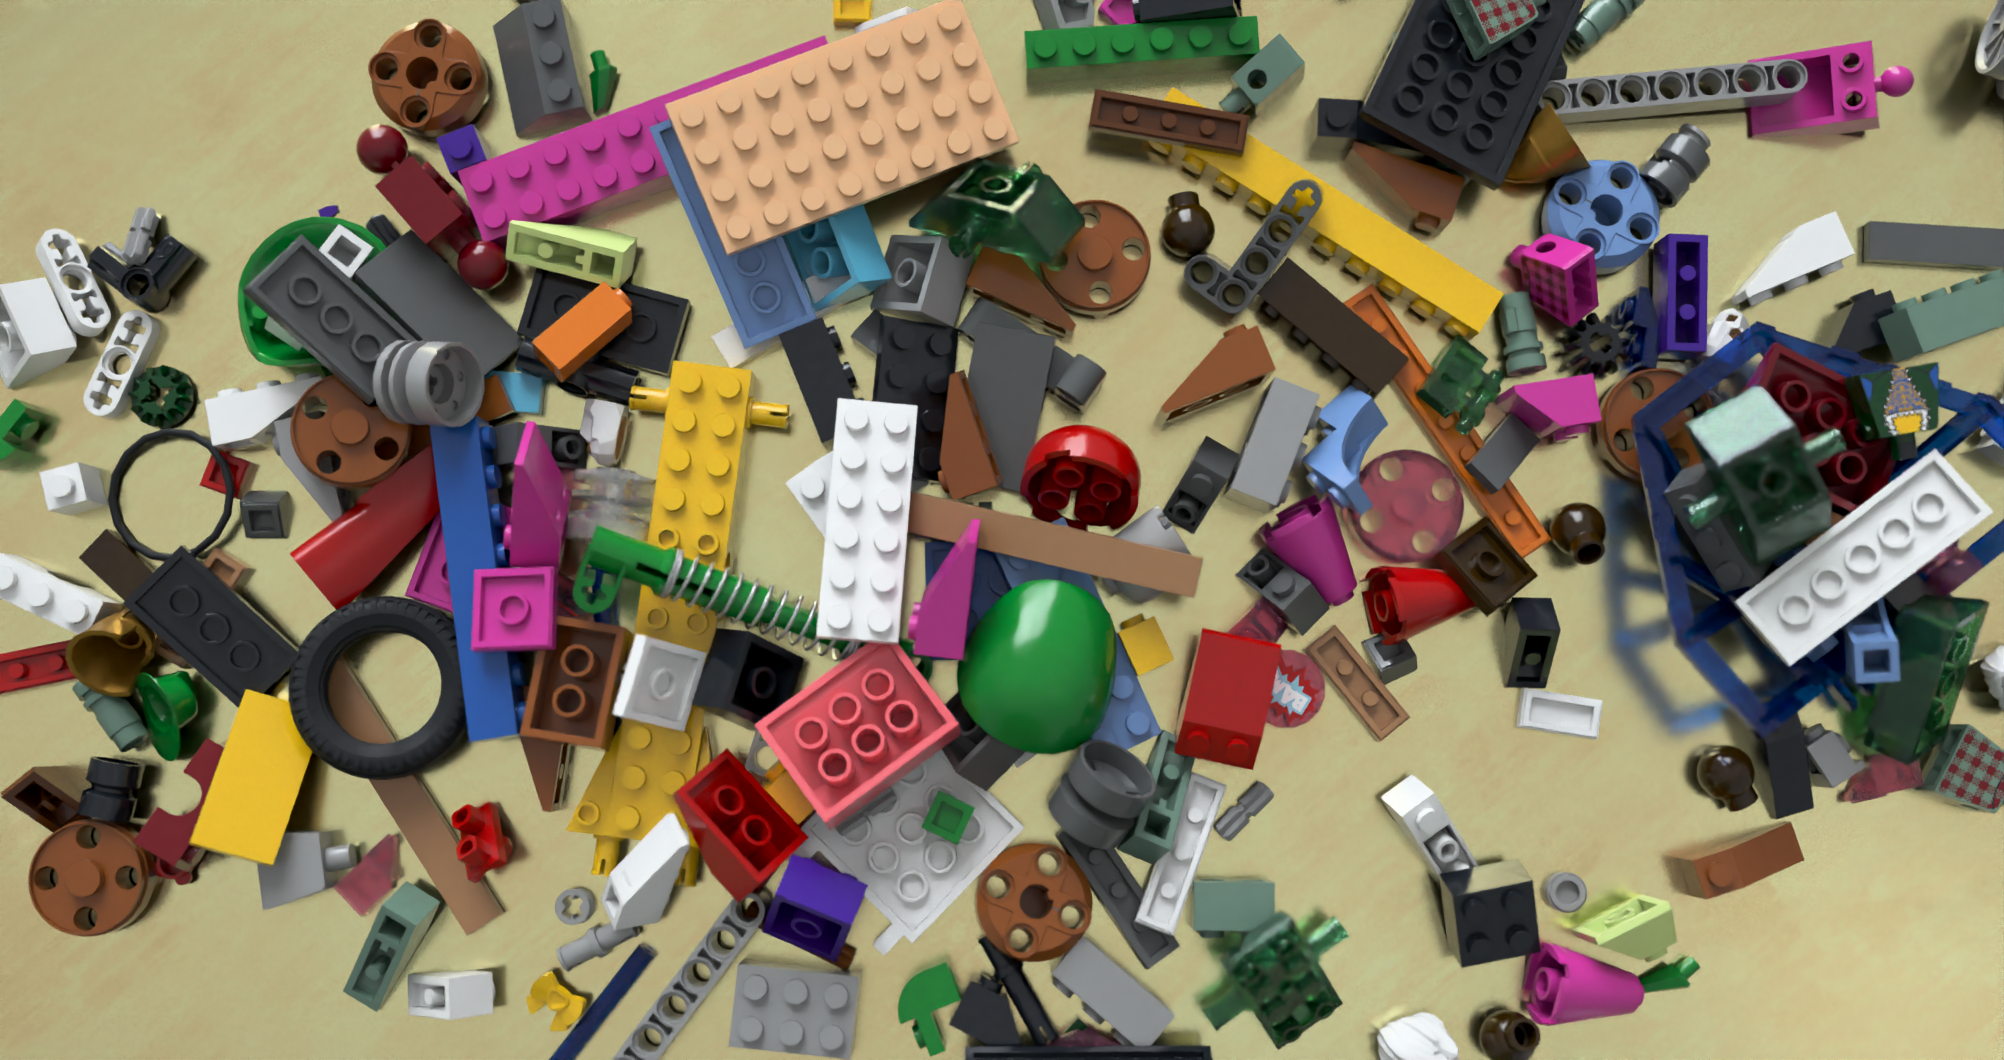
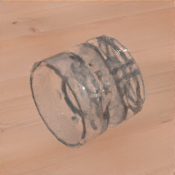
M612 467L576 469L573 471L572 480L589 485L590 489L571 490V497L588 504L587 510H572L568 512L565 538L589 543L596 526L600 525L640 541L648 542L650 521L635 516L636 509L653 507V499L638 496V492H655V479L644 477L631 470Z

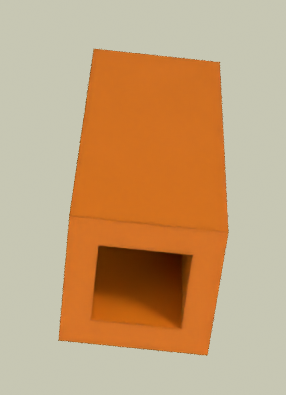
M605 281L602 282L532 341L534 355L563 382L632 323V309L630 308L632 303L630 299L619 288L612 290Z

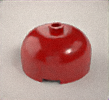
M1069 425L1047 433L1031 448L1023 469L1020 493L1033 506L1032 514L1042 521L1051 523L1064 517L1068 527L1088 531V525L1099 527L1110 525L1112 529H1116L1127 523L1137 510L1141 488V470L1131 448L1115 434L1095 426ZM1071 488L1078 489L1074 514L1081 521L1068 519L1057 511L1068 506Z

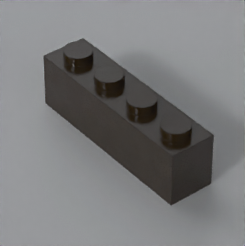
M1289 257L1257 293L1264 300L1260 305L1264 311L1276 321L1281 316L1285 317L1294 325L1289 332L1306 346L1311 341L1316 343L1324 350L1319 357L1336 371L1341 366L1354 375L1349 382L1367 395L1373 391L1379 396L1409 361L1405 354Z

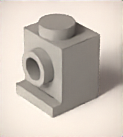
M1821 723L1804 730L1809 773L1817 787L1835 788L1867 767L1863 760L1851 758L1849 755L1851 752L1850 746L1839 733L1833 730H1825Z

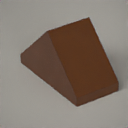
M60 766L32 767L1 792V798L51 832H55L69 823L89 818L77 813L82 794Z

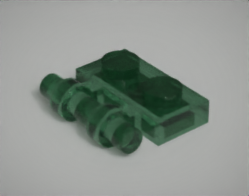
M1458 334L1449 342L1415 394L1444 418H1447L1456 410L1459 413L1460 419L1455 429L1462 435H1468L1473 427L1479 426L1485 417L1484 410L1488 403L1494 402L1501 392L1500 385L1504 380V375L1498 370H1491L1489 375L1485 373L1482 368L1488 358ZM1471 386L1475 388L1476 394L1473 399L1466 395Z

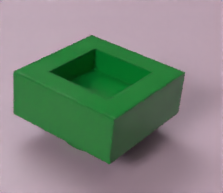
M938 791L921 828L958 845L975 807Z

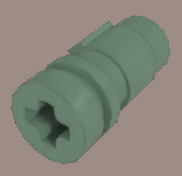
M1645 0L1592 1L1578 14L1568 40L1577 49L1587 50L1605 36L1619 20L1627 19Z
M1514 292L1503 295L1499 301V317L1503 338L1507 346L1503 349L1504 356L1509 358L1505 362L1508 375L1523 376L1545 370L1547 368L1545 354L1540 353L1544 349L1543 342L1538 341L1536 318L1529 292Z
M80 681L73 686L72 690L80 701H85L83 703L84 708L87 712L95 714L97 722L109 739L113 740L120 752H126L135 748L150 736L142 724L141 718L130 702L124 697H112L97 693L83 685Z

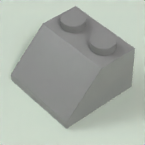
M891 235L885 261L892 279L875 290L870 308L912 321L953 327L975 253L943 236Z

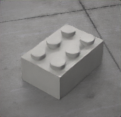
M1274 377L1263 392L1239 453L1240 457L1233 468L1222 497L1264 514L1274 507L1279 508L1281 503H1285L1293 481L1287 479L1289 472H1293L1295 466L1299 467L1307 449V444L1302 443L1304 435H1308L1310 429H1314L1322 410L1321 407L1316 406L1320 394Z
M743 959L737 968L728 1047L851 1059L854 1052L862 971Z

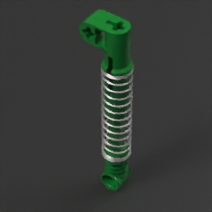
M600 525L596 526L575 578L573 589L574 601L579 608L590 613L603 612L609 608L614 601L622 578H626L650 587L654 595L660 596V598L664 597L666 599L670 595L672 602L677 601L679 598L683 599L688 608L697 604L700 606L702 613L710 609L715 611V616L718 619L724 615L729 616L732 624L737 623L739 620L743 621L748 630L759 624V630L762 635L768 633L774 626V637L777 641L782 639L789 631L788 639L790 645L797 644L803 637V647L806 651L811 650L818 642V654L822 657L832 649V657L835 662L839 660L842 662L868 643L816 638L818 614L815 612L818 606L817 600L813 602L809 611L801 608L803 595L799 596L796 605L786 602L789 593L788 589L784 591L781 600L771 596L774 589L773 584H770L769 588L759 585L758 578L753 583L743 579L744 573H741L739 577L729 574V567L725 569V572L713 568L715 565L714 561L708 566L699 562V556L695 560L684 557V550L680 551L679 548L670 547L665 550ZM587 565L616 575L614 577L603 573L601 589H598L595 594L588 592L589 587L594 583L596 570L587 567ZM763 622L769 624L765 631H763ZM778 627L784 629L779 637L777 634ZM792 633L799 635L794 642L792 641ZM899 637L898 644L908 657L918 656L921 658L916 668L924 679L928 681L933 671L931 657L914 654L915 640ZM807 638L814 640L809 647H807ZM821 643L828 645V648L823 653L821 652ZM836 649H838L840 653V656L838 658H836L835 655Z

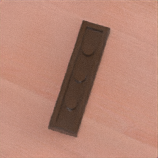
M1095 89L1088 130L1242 157L1249 115Z

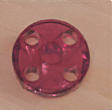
M1402 449L1384 453L1367 463L1360 470L1359 483L1373 504L1366 513H1371L1377 519L1378 526L1374 533L1365 531L1360 523L1361 515L1348 506L1346 511L1350 533L1370 554L1390 563L1413 564L1434 557L1441 549L1453 541L1463 519L1464 499L1456 476L1441 460L1421 451ZM1382 462H1390L1395 466L1397 476L1394 481H1389L1382 477L1380 473ZM1434 482H1441L1447 487L1448 498L1446 501H1440L1433 495L1432 486ZM1415 533H1422L1428 538L1429 549L1426 553L1417 551L1413 546L1412 541Z

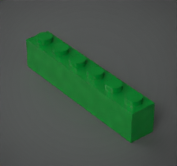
M1257 16L1024 31L1026 84L1237 70L1260 51Z

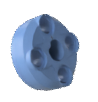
M1591 160L1588 161L1591 167L1563 174L1552 186L1547 194L1542 210L1543 234L1551 233L1594 248L1596 274H1608L1631 265L1649 249L1660 231L1659 206L1650 185L1640 176L1638 169L1631 162L1624 160L1616 162ZM1610 178L1620 181L1623 189L1613 186ZM1559 194H1566L1570 197L1572 205L1562 202ZM1630 228L1637 229L1642 235V240L1632 236Z

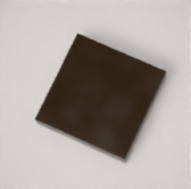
M1486 517L1458 536L1433 557L1486 617L1490 616L1538 576Z

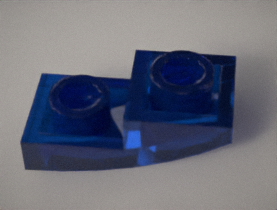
M1640 286L1623 298L1619 309V319H1622V325H1625L1623 332L1636 335V337H1632L1627 349V360H1631L1629 368L1631 373L1645 369H1656L1658 360L1659 333L1656 311L1648 288Z

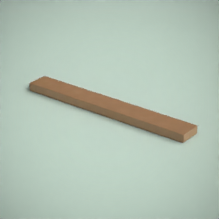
M914 491L910 493L907 532L956 543L971 520L980 519L977 546L979 549L1191 598L1196 596L1204 557Z
M341 655L333 667L328 685L329 703L335 719L347 733L358 740L376 744L396 742ZM417 773L397 779H369L467 936L504 913L483 878L477 883L467 879L465 863L457 858L456 847L459 844V840Z

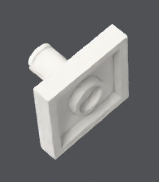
M636 634L629 660L622 668V670H625V673L620 674L621 687L613 714L685 731L707 653Z

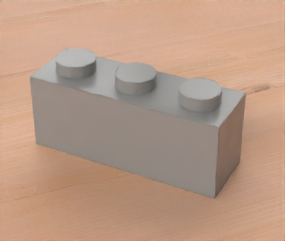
M1085 935L1079 939L1071 950L1061 955L1050 968L1051 974L1056 977L1052 984L1068 998L1076 994L1086 1003L1082 1008L1083 1011L1099 1025L1106 1020L1117 1030L1113 1036L1123 1046H1151L1175 1017V1014L1168 1006Z

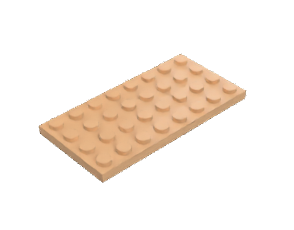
M945 0L665 104L669 120L727 257L1015 146L1019 142L962 0Z

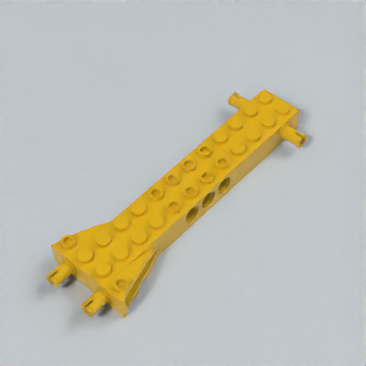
M673 360L670 387L667 390L633 385L630 394L634 395V398H629L630 410L664 413L665 416L647 543L665 550L670 547L679 548L680 551L684 550V557L695 560L699 556V562L708 566L714 561L715 565L713 568L725 572V569L729 567V574L731 572L750 428L754 424L787 429L789 420L781 416L789 417L790 414L789 404L783 405L755 401L757 377L752 370ZM641 584L634 639L636 634L662 640L707 653V659L716 629H723L724 616L718 619L715 616V611L710 609L702 613L700 606L697 604L688 608L685 605V600L680 598L672 602L670 595L666 599L664 597L660 598V596L654 595L650 587ZM692 705L685 731L622 717V724L612 739L610 751L605 752L566 831L593 834V837L597 838L591 874L598 876L603 874V876L609 877V874L617 866L621 841H625V838L642 840L667 814L675 813L681 828L685 829L688 833L690 845L674 885L680 886V884H683L685 887H696L700 850L673 794L715 759L709 726L710 712Z

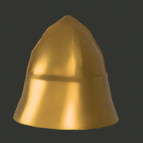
M1550 103L1529 123L1504 177L1505 181L1516 184L1540 183L1553 177L1556 179L1574 170L1591 167Z
M123 610L97 621L95 625L86 631L74 636L66 646V661L72 674L88 688L97 693L112 697H128L133 692L137 676L140 674L142 667L146 666L153 658L158 637L133 612Z

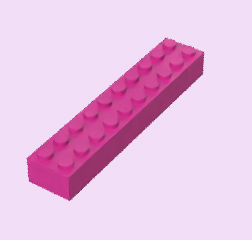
M825 35L457 171L482 240L492 241L503 250H506L509 222L512 220L574 225L674 188V184L649 127L669 119L665 110V104L826 45L828 43Z

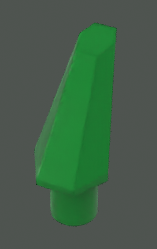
M596 50L590 54L594 71L589 74L593 112L595 115H599L608 109L617 73V67L608 63L604 50Z
M1687 956L1676 967L1669 964L1639 981L1643 985L1644 993L1688 988L1690 983L1687 979L1700 969V965L1691 956Z

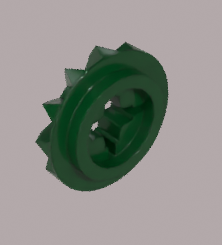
M165 365L146 368V372L140 377L134 378L135 384L132 391L128 393L132 403L130 409L137 415L140 421L158 428L170 427L182 421L189 413L194 399L193 387L186 375L175 368ZM155 384L162 390H171L168 392L169 394L163 397L164 407L158 402H149L156 395Z

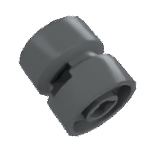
M1671 133L1655 151V158H1650L1639 170V174L1650 185L1658 204L1667 208H1673L1690 189L1689 183L1696 182L1709 167L1710 158L1706 151L1691 138L1679 133Z

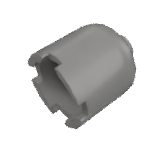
M1158 504L1113 536L1191 554L1171 522L1164 516L1165 514ZM1102 577L1113 595L1121 591L1128 600L1135 603L1148 602L1165 592Z

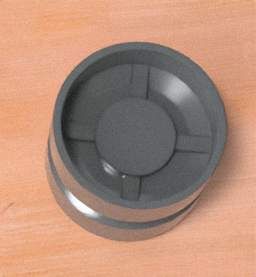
M1090 740L1085 742L1068 768V773L1063 775L1049 797L1048 806L1051 815L1058 825L1073 838L1094 848L1113 849L1121 844L1133 826L1135 817L1141 814L1155 793L1156 782L1146 765L1128 750L1111 742Z

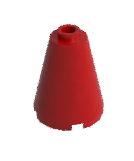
M1379 566L1371 568L1366 574L1365 580L1372 579L1371 590L1364 591L1366 615L1374 634L1382 633L1386 638L1381 641L1384 645L1399 644L1475 607V603L1444 569Z

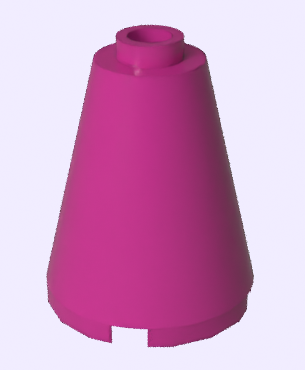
M1327 492L1322 494L1320 501L1315 494L1292 504L1277 514L1280 519L1277 524L1271 527L1267 521L1260 528L1259 534L1262 540L1285 564L1309 580L1327 604L1332 603L1333 606H1339L1354 596L1353 590L1357 586L1356 577L1333 502Z
M1542 943L1543 948L1541 952L1530 954L1525 968L1524 990L1531 991L1532 1003H1526V1008L1532 1020L1539 1025L1552 1026L1632 1014L1644 1000L1643 985L1638 977L1629 971L1553 943Z

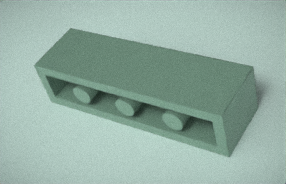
M1998 269L1978 277L1979 284H1976L1975 279L1971 278L1950 286L1952 293L1947 294L1945 287L1921 296L1923 302L1919 304L1916 297L1892 305L1894 313L1878 319L1894 362L1898 363L2004 327L2003 269Z

